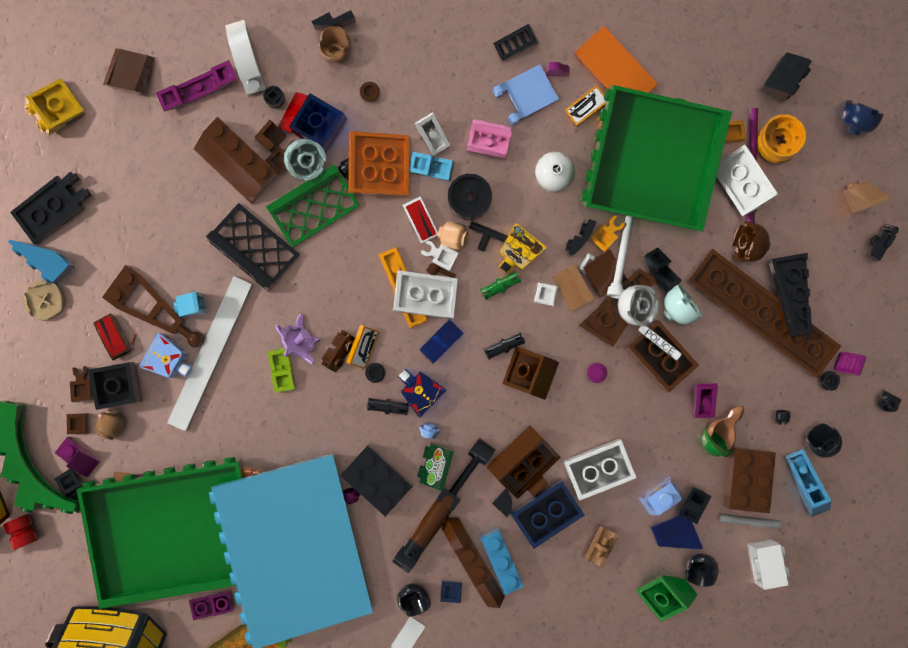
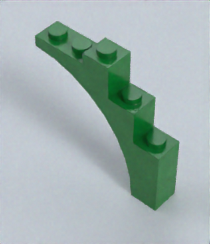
M0 401V455L5 456L0 477L6 478L8 483L19 484L14 506L21 507V511L32 513L33 510L41 509V507L46 509L60 508L61 512L66 514H73V512L79 511L80 505L78 500L64 496L61 492L54 489L35 468L28 454L24 439L23 417L25 405L10 401Z

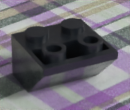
M786 52L760 90L780 103L784 99L788 100L799 89L800 85L798 83L809 74L811 70L809 65L812 60Z

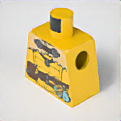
M516 223L500 251V254L505 259L499 265V268L506 274L514 266L522 270L543 252L546 246Z

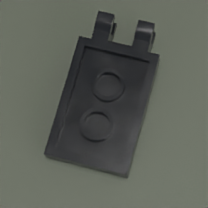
M69 172L63 179L60 176H55L10 212L33 244L37 245L82 210L83 207L80 203L92 196L88 189L81 188L75 193L71 188V185L81 180L76 173Z

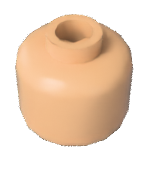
M447 222L444 227H440L438 238H440L443 246L459 250L467 245L469 231H467L463 224Z

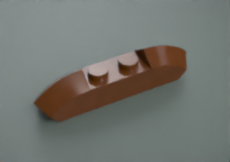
M447 518L442 526V530L487 607L500 608L505 596L459 518Z

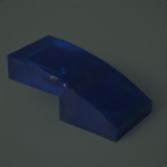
M449 319L419 350L434 364L464 333Z

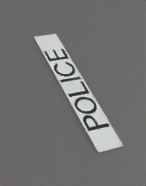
M647 326L639 328L638 331L674 359L678 360L681 356L679 351Z

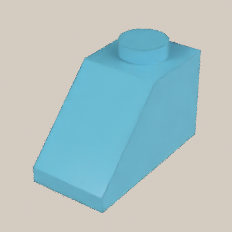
M191 292L176 296V302H174L175 313L179 314V317L206 314L204 294Z

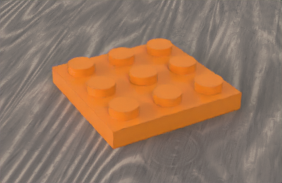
M349 132L348 193L408 196L409 135Z

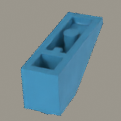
M804 449L785 456L794 482L810 516L813 517L830 510L831 499Z

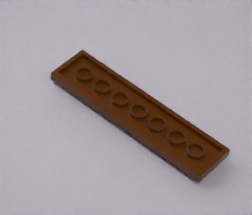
M714 249L709 251L687 280V282L815 378L820 376L841 348L840 344L813 324L812 333L809 335L790 338L779 298Z

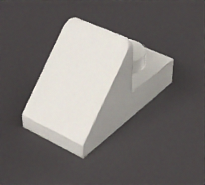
M433 113L415 123L418 132L423 137L433 156L451 146Z

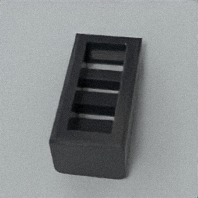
M527 24L493 44L501 60L504 61L538 44L539 41L531 25ZM527 32L531 41L527 42L523 33ZM517 36H520L524 45L520 46L516 38ZM511 39L516 47L515 50L512 49L509 43ZM503 43H505V45H506V47H507V49H508V51H509V53H507V54L505 53V51H504V49H503V47H502V45H501V44H503Z

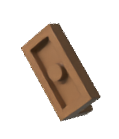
M575 264L553 276L571 311L594 300Z

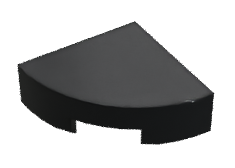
M505 488L492 504L506 517L511 512L512 499Z

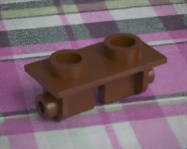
M344 330L338 332L331 343L337 348L335 351L328 348L322 357L323 361L321 364L337 372L342 367L345 357L351 351L355 337Z

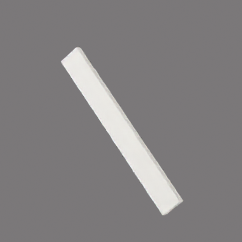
M233 276L167 422L168 424L187 431L253 284Z

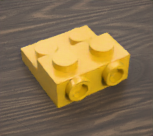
M61 78L26 96V105H24L26 111L30 116L34 115L37 118L36 124L41 132L46 131L48 135L65 127L67 122L84 114L83 108Z

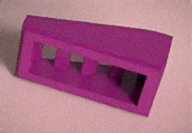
M840 352L834 370L845 375L860 376L866 356Z

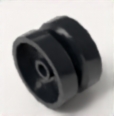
M466 173L458 176L448 189L450 210L456 217L463 220L473 221L481 218L487 213L491 205L492 191L490 185L483 177L477 174ZM468 193H471V196L474 197L472 200L466 198Z

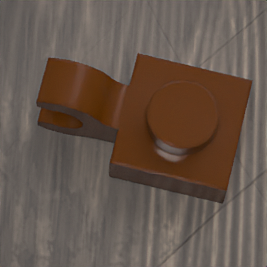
M278 146L265 160L279 175L287 169L284 163V153L287 147L283 150Z

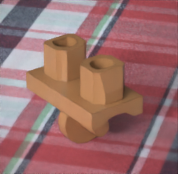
M600 525L584 559L603 568L619 534Z

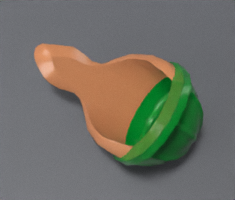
M744 406L733 408L726 418L715 420L704 429L705 432L701 437V444L708 454L726 458L731 455L736 439L734 426L742 418Z

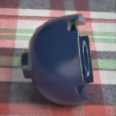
M846 99L841 112V120L844 125L849 127L848 132L859 136L860 132L869 133L875 130L884 114L878 113V110L861 103L856 105L852 103V100Z

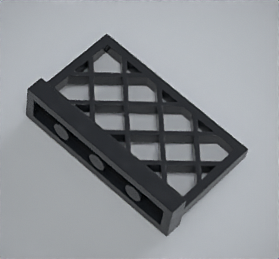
M240 203L206 236L207 241L267 292L273 288L277 280L300 256L298 252ZM238 210L246 215V222L234 223V215ZM246 225L247 236L235 237L234 226ZM249 225H258L261 228V235L249 236ZM232 226L233 237H223L218 233L223 227ZM262 238V249H250V239ZM264 238L275 239L277 248H264ZM247 239L248 250L237 249L235 240ZM288 250L293 255L289 261H280L279 251ZM277 251L278 262H266L265 252ZM263 252V263H254L251 260V253ZM278 265V273L274 278L266 273V266Z

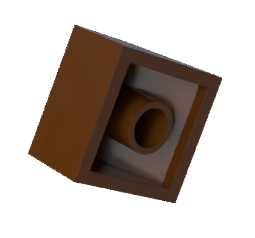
M516 347L502 384L546 400L559 362Z

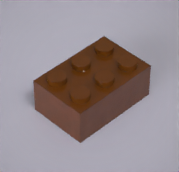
M655 320L648 328L681 353L678 360L674 359L642 333L625 348L659 386L669 393L692 373L699 364L659 320Z
M733 447L729 456L724 507L732 510L770 513L776 452Z

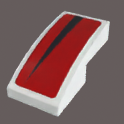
M420 196L402 205L421 243L438 236V231Z

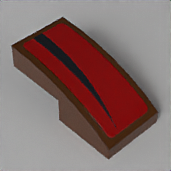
M110 313L93 322L105 349L113 361L131 351L114 315Z

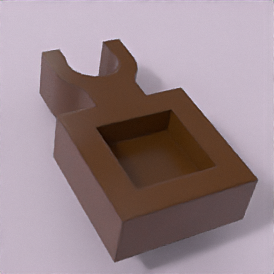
M83 366L82 374H78V369L72 367L76 381L70 382L71 402L92 401L90 379L86 380L88 367Z

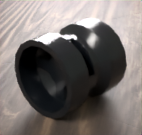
M269 86L265 89L263 98L270 108L280 109L284 106L286 98L279 87Z

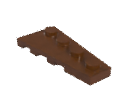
M639 268L622 285L624 290L634 285L652 287L656 279ZM608 297L579 326L611 347H614L628 323L619 314V299Z

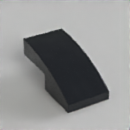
M350 10L334 19L330 12L311 22L315 30H325L332 26L345 27L355 23L356 20Z
M659 248L652 250L644 256L651 273L666 293L681 283L682 280L668 267L672 261Z
M69 469L54 478L64 496L78 500L77 489L83 486V481L75 471Z

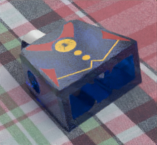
M405 369L398 376L406 385L400 392L419 418L447 391L445 387L421 371L414 377Z

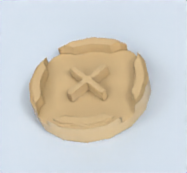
M45 280L37 281L28 287L23 297V304L30 316L38 320H51L62 312L65 296L62 289L56 283L51 282L49 284Z

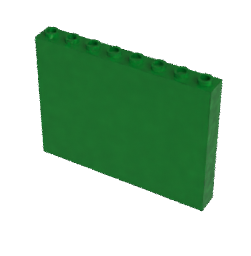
M235 456L224 458L223 462L218 463L215 460L203 462L201 466H195V463L183 465V469L175 470V467L164 468L163 472L160 473L150 470L143 472V476L135 477V474H127L123 476V479L115 480V477L103 479L101 483H95V480L82 483L83 486L77 489L99 609L236 586V584L232 585L229 573L232 572L231 564H226L224 553L227 552L226 545H222L219 533L222 532L220 524H216L214 512H217L215 504H211L209 492H212L211 486L244 478L242 459H235Z

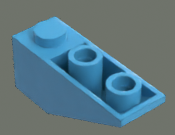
M14 240L8 241L13 246L11 248L12 251L18 256L23 255L27 259L26 263L34 270L37 268L42 273L40 276L49 284L51 282L59 284L74 267L59 252Z

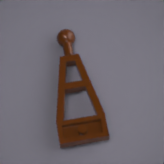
M127 265L123 267L102 297L111 305L127 314L172 334L179 332L187 338V342L191 347H199L203 343L202 334L197 331L191 332L184 327L183 323L185 321L175 313V310L143 276ZM139 283L157 301L148 316L124 305ZM162 308L175 320L172 327L155 319Z

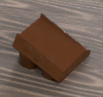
M115 48L103 85L136 95L144 93L148 89L147 78L152 71L154 57Z

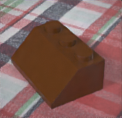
M529 426L487 466V469L518 499L561 457Z

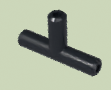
M471 221L469 229L483 234L478 246L480 251L484 252L490 238L504 243L508 238V235Z

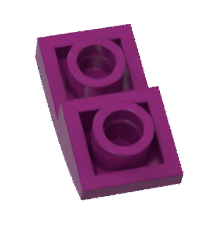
M229 591L189 599L193 620L234 611Z

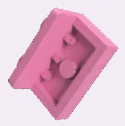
M473 120L467 150L506 159L512 128L505 125L488 123L483 120Z

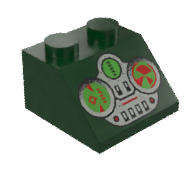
M432 442L430 447L425 446L423 458H426L425 465H420L417 477L421 478V484L443 491L454 453L453 448Z

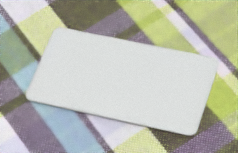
M409 617L391 645V648H412L425 629V626L414 618Z

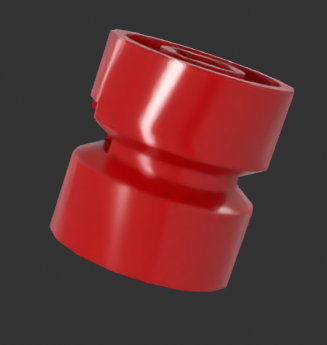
M28 514L3 523L6 534L11 535L9 541L12 550L38 540L36 532L30 529L32 522Z

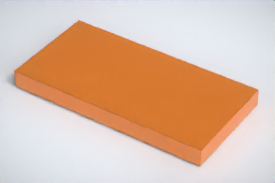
M605 26L574 52V55L606 89H609L610 85H616L650 93L658 85Z

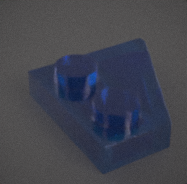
M680 515L650 527L659 547L703 549L692 521Z

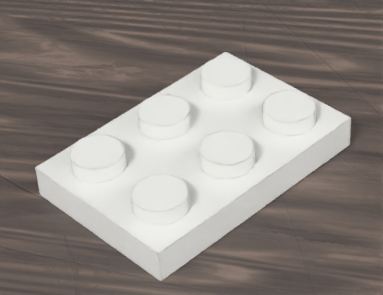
M746 145L720 160L717 178L743 218L778 196V193Z
M398 270L393 311L453 319L458 279Z

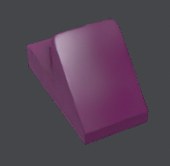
M718 384L694 385L692 387L695 397L694 418L715 417Z
M66 437L55 451L56 455L68 463L66 465L67 468L85 477H88L100 463V460L70 437Z

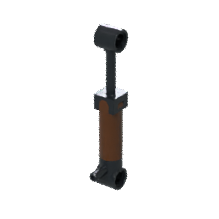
M481 438L476 441L468 453L472 457L471 461L450 490L444 486L443 491L439 493L432 506L392 560L394 564L408 574L410 573L441 526L461 501V498L457 496L459 490L479 463L484 466L494 454L495 448Z

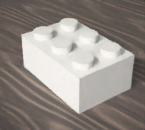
M620 439L563 460L579 501L636 478Z

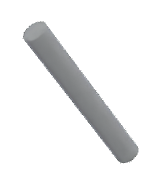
M724 514L719 516V522L774 529L781 528V521Z

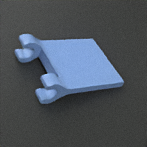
M540 64L507 82L495 86L492 90L495 97L507 92L517 112L509 115V118H507L511 125L559 100Z

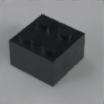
M134 362L88 370L96 410L141 402Z

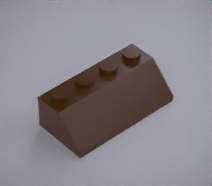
M219 117L203 131L194 147V150L251 204L279 176Z

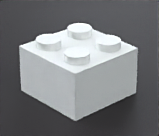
M772 539L747 543L755 584L764 590L787 586V579H790L788 567L784 565L783 559H786L784 547Z

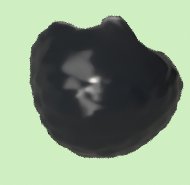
M825 423L811 428L806 437L812 452L822 458L835 456L843 445L842 437L837 429Z
M703 553L691 556L686 564V579L697 586L710 587L715 584L719 573L716 560L712 556Z
M408 584L401 588L397 594L398 606L408 617L420 615L431 607L429 594L421 584Z

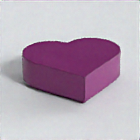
M550 62L547 64L546 76H567L570 74V67L560 62Z

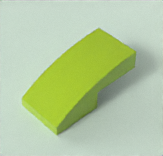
M285 347L267 351L275 393L295 389L290 356L284 357Z

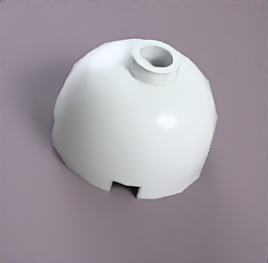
M561 152L544 154L538 160L535 167L537 183L549 192L565 190L572 183L575 176V167L572 160Z
M634 285L625 289L618 301L620 316L627 323L637 326H646L648 322H652L658 309V301L654 299L653 295L656 294L655 291L645 285Z

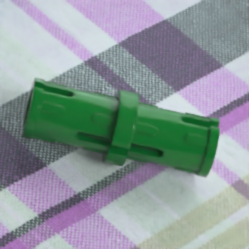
M514 271L501 279H495L496 282L480 288L482 294L490 290V292L483 295L485 300L500 292L504 293L506 289L521 283L520 277L511 280L519 276L518 273Z

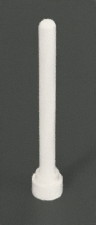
M628 215L625 217L614 281L607 291V296L619 299L624 291L621 283L634 217Z

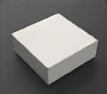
M538 282L534 302L554 306L558 286Z

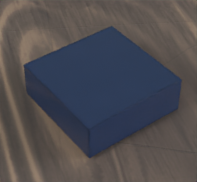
M442 580L440 602L461 603L462 582Z

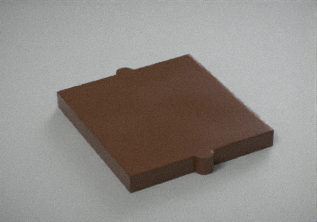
M610 249L600 256H595L594 260L583 266L599 297L607 293L608 287L614 281L617 260ZM624 272L622 277V283L627 280Z

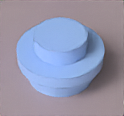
M425 423L420 426L419 430L422 437L435 439L440 429L434 423Z

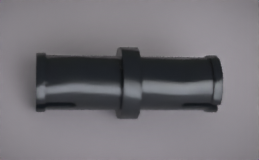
M518 332L506 339L501 338L499 342L483 349L485 354H487L488 360L499 354L509 353V350L525 344V340L521 332Z
M368 398V411L385 412L386 415L390 413L408 415L409 403L391 401L389 398L387 400Z

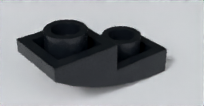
M588 219L587 223L583 222L579 232L582 237L575 235L572 240L568 239L565 248L568 251V257L573 256L583 247L591 236L597 221Z

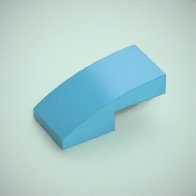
M413 152L409 172L451 181L454 161Z

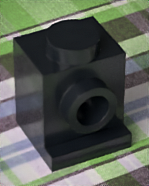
M693 487L679 515L698 524L712 496Z

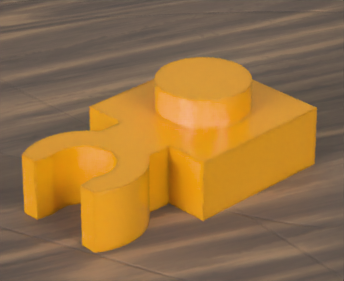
M613 216L609 220L608 227L602 224L589 238L603 252L618 238L614 232L620 231L625 225L622 223L619 227H616L613 224L617 216Z

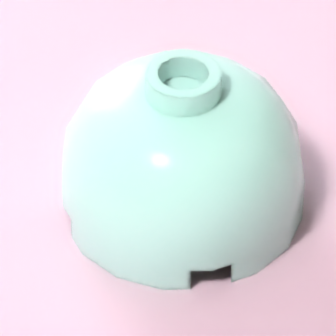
M310 139L293 141L284 153V163L287 170L298 179H314L324 169V161L326 162L324 149L320 144Z
M680 284L673 287L667 293L664 299V306L666 308L664 314L669 321L675 320L678 324L688 325L697 321L703 315L698 305L694 304L691 300L690 294Z

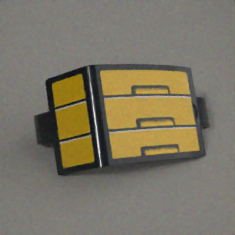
M73 606L64 624L53 626L45 646L47 648H162L167 633L148 614L143 612L110 607L99 609L97 606Z

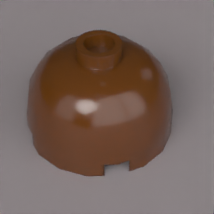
M745 221L744 225L738 226L734 234L732 246H736V252H733V256L739 261L755 262L761 260L769 251L771 246L767 230L762 225Z

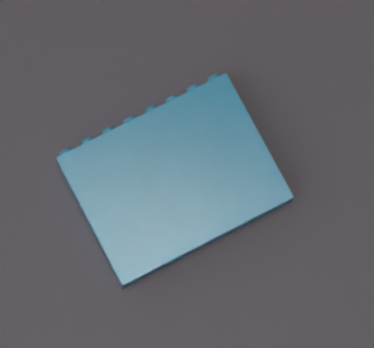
M332 454L211 486L212 492H209L211 504L216 505L217 512H214L216 524L221 525L222 532L219 533L221 544L226 545L227 552L224 553L226 564H231L232 572L229 573L232 585L236 584L237 592L234 593L237 605L241 604L242 612L239 615L242 625L246 624L248 632L244 633L247 645H251L252 648H262L373 613Z

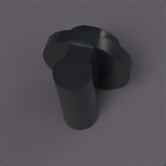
M883 389L879 394L878 406L885 412L897 411L901 399Z

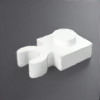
M426 241V244L431 246V251L425 252L422 250L421 253L427 257L433 256L432 263L450 271L459 253L442 244L437 249L433 242Z

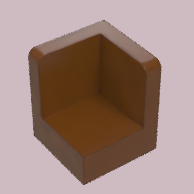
M269 120L254 138L269 152L273 153L287 135Z

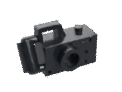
M885 224L882 231L878 235L875 234L869 241L868 245H870V248L865 256L874 262L880 261L886 250L895 240V235L898 233L899 228Z

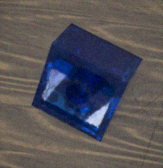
M309 93L289 128L302 138L310 139L320 144L324 152L327 153L347 121V117L340 110Z

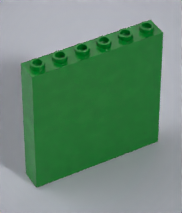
M610 85L604 94V101H606L605 109H601L599 121L602 122L600 129H597L595 134L596 148L592 149L590 155L592 166L586 173L585 181H588L587 188L583 189L581 195L583 206L703 232L732 111Z

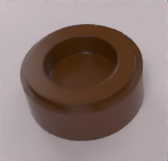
M370 81L362 84L360 87L361 98L368 103L375 102L380 96L378 85Z

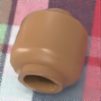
M108 409L107 413L101 412L95 425V431L98 432L97 436L110 440L120 436L125 421L119 417V412Z

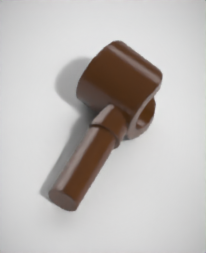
M434 263L430 264L426 270L431 275H437L438 272L451 278H455L456 275Z

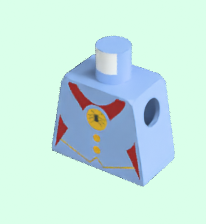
M157 333L139 365L143 369L168 378H175L177 373L187 377L192 370V366L184 362L188 355L187 352L165 334Z
M669 477L639 497V500L649 515L658 516L682 500V493L672 478Z

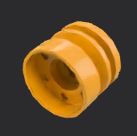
M778 115L771 118L760 131L757 138V149L760 156L773 164H783L790 161L805 143V128L796 117L790 115ZM778 139L781 140L780 145L777 144Z

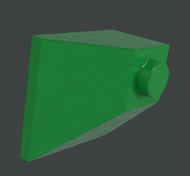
M662 575L636 589L638 595L661 622L687 610L698 596L686 579Z

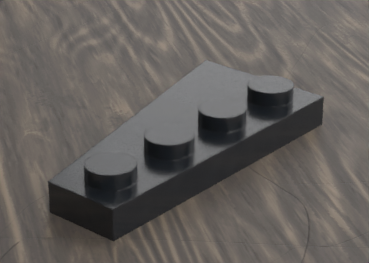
M808 253L774 258L768 261L790 338L812 333L811 307L809 306L808 298L810 297V289L808 288L807 280L809 269H807L806 263Z

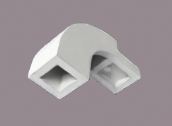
M245 20L225 25L231 53L246 94L249 95L265 90L266 86L254 54L251 36Z

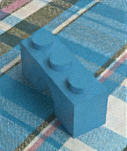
M499 527L480 535L504 594L507 595L523 588L522 580Z

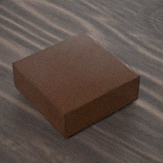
M88 413L66 414L67 434L89 433Z
M541 476L528 489L533 497L548 484L547 480Z

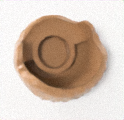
M338 26L328 27L323 30L318 43L321 55L329 62H338L346 58L350 52V37L347 31Z

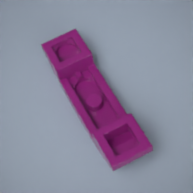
M228 60L212 67L211 71L177 86L172 85L158 91L156 95L165 112L202 99L237 80V76Z

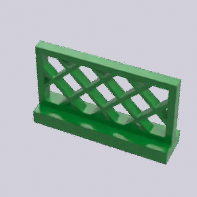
M334 164L322 171L316 178L306 181L267 205L266 208L291 247H294L357 208L360 204L353 193H342L343 187L347 193L349 187ZM336 177L342 183L340 192L329 190L330 181ZM327 183L326 189H325V188H321V186H323V185H325V184ZM317 189L326 191L324 201L311 200L313 191ZM328 192L339 194L337 206L325 203ZM310 194L309 199L304 198L305 196ZM341 196H349L354 204L349 208L340 207ZM297 201H308L306 213L294 210ZM311 202L322 205L320 216L308 214ZM293 204L292 210H291V209H286L287 207H289V206H291V205ZM324 206L336 208L335 216L331 219L322 217ZM338 209L344 210V211L340 212L339 214H337V213H338ZM283 210L291 212L289 224L281 222L276 214ZM293 213L305 215L303 227L291 224ZM307 216L318 218V227L315 229L305 228ZM321 219L327 220L326 222L320 225ZM283 225L288 226V230H287V231H286V229L284 228ZM290 227L302 229L301 237L294 242L289 236ZM304 230L310 231L307 234L303 235Z

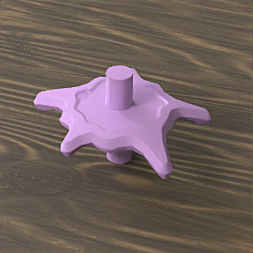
M303 314L298 315L294 326L289 325L286 326V329H283L279 325H275L277 332L282 338V344L286 349L284 357L293 354L310 364H314L310 353L314 351V344L319 342L320 339L312 337L310 332L304 328Z

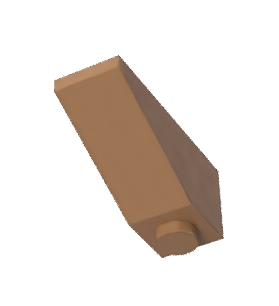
M858 181L847 185L848 190L842 192L852 214L889 199L888 194L867 181L860 184Z

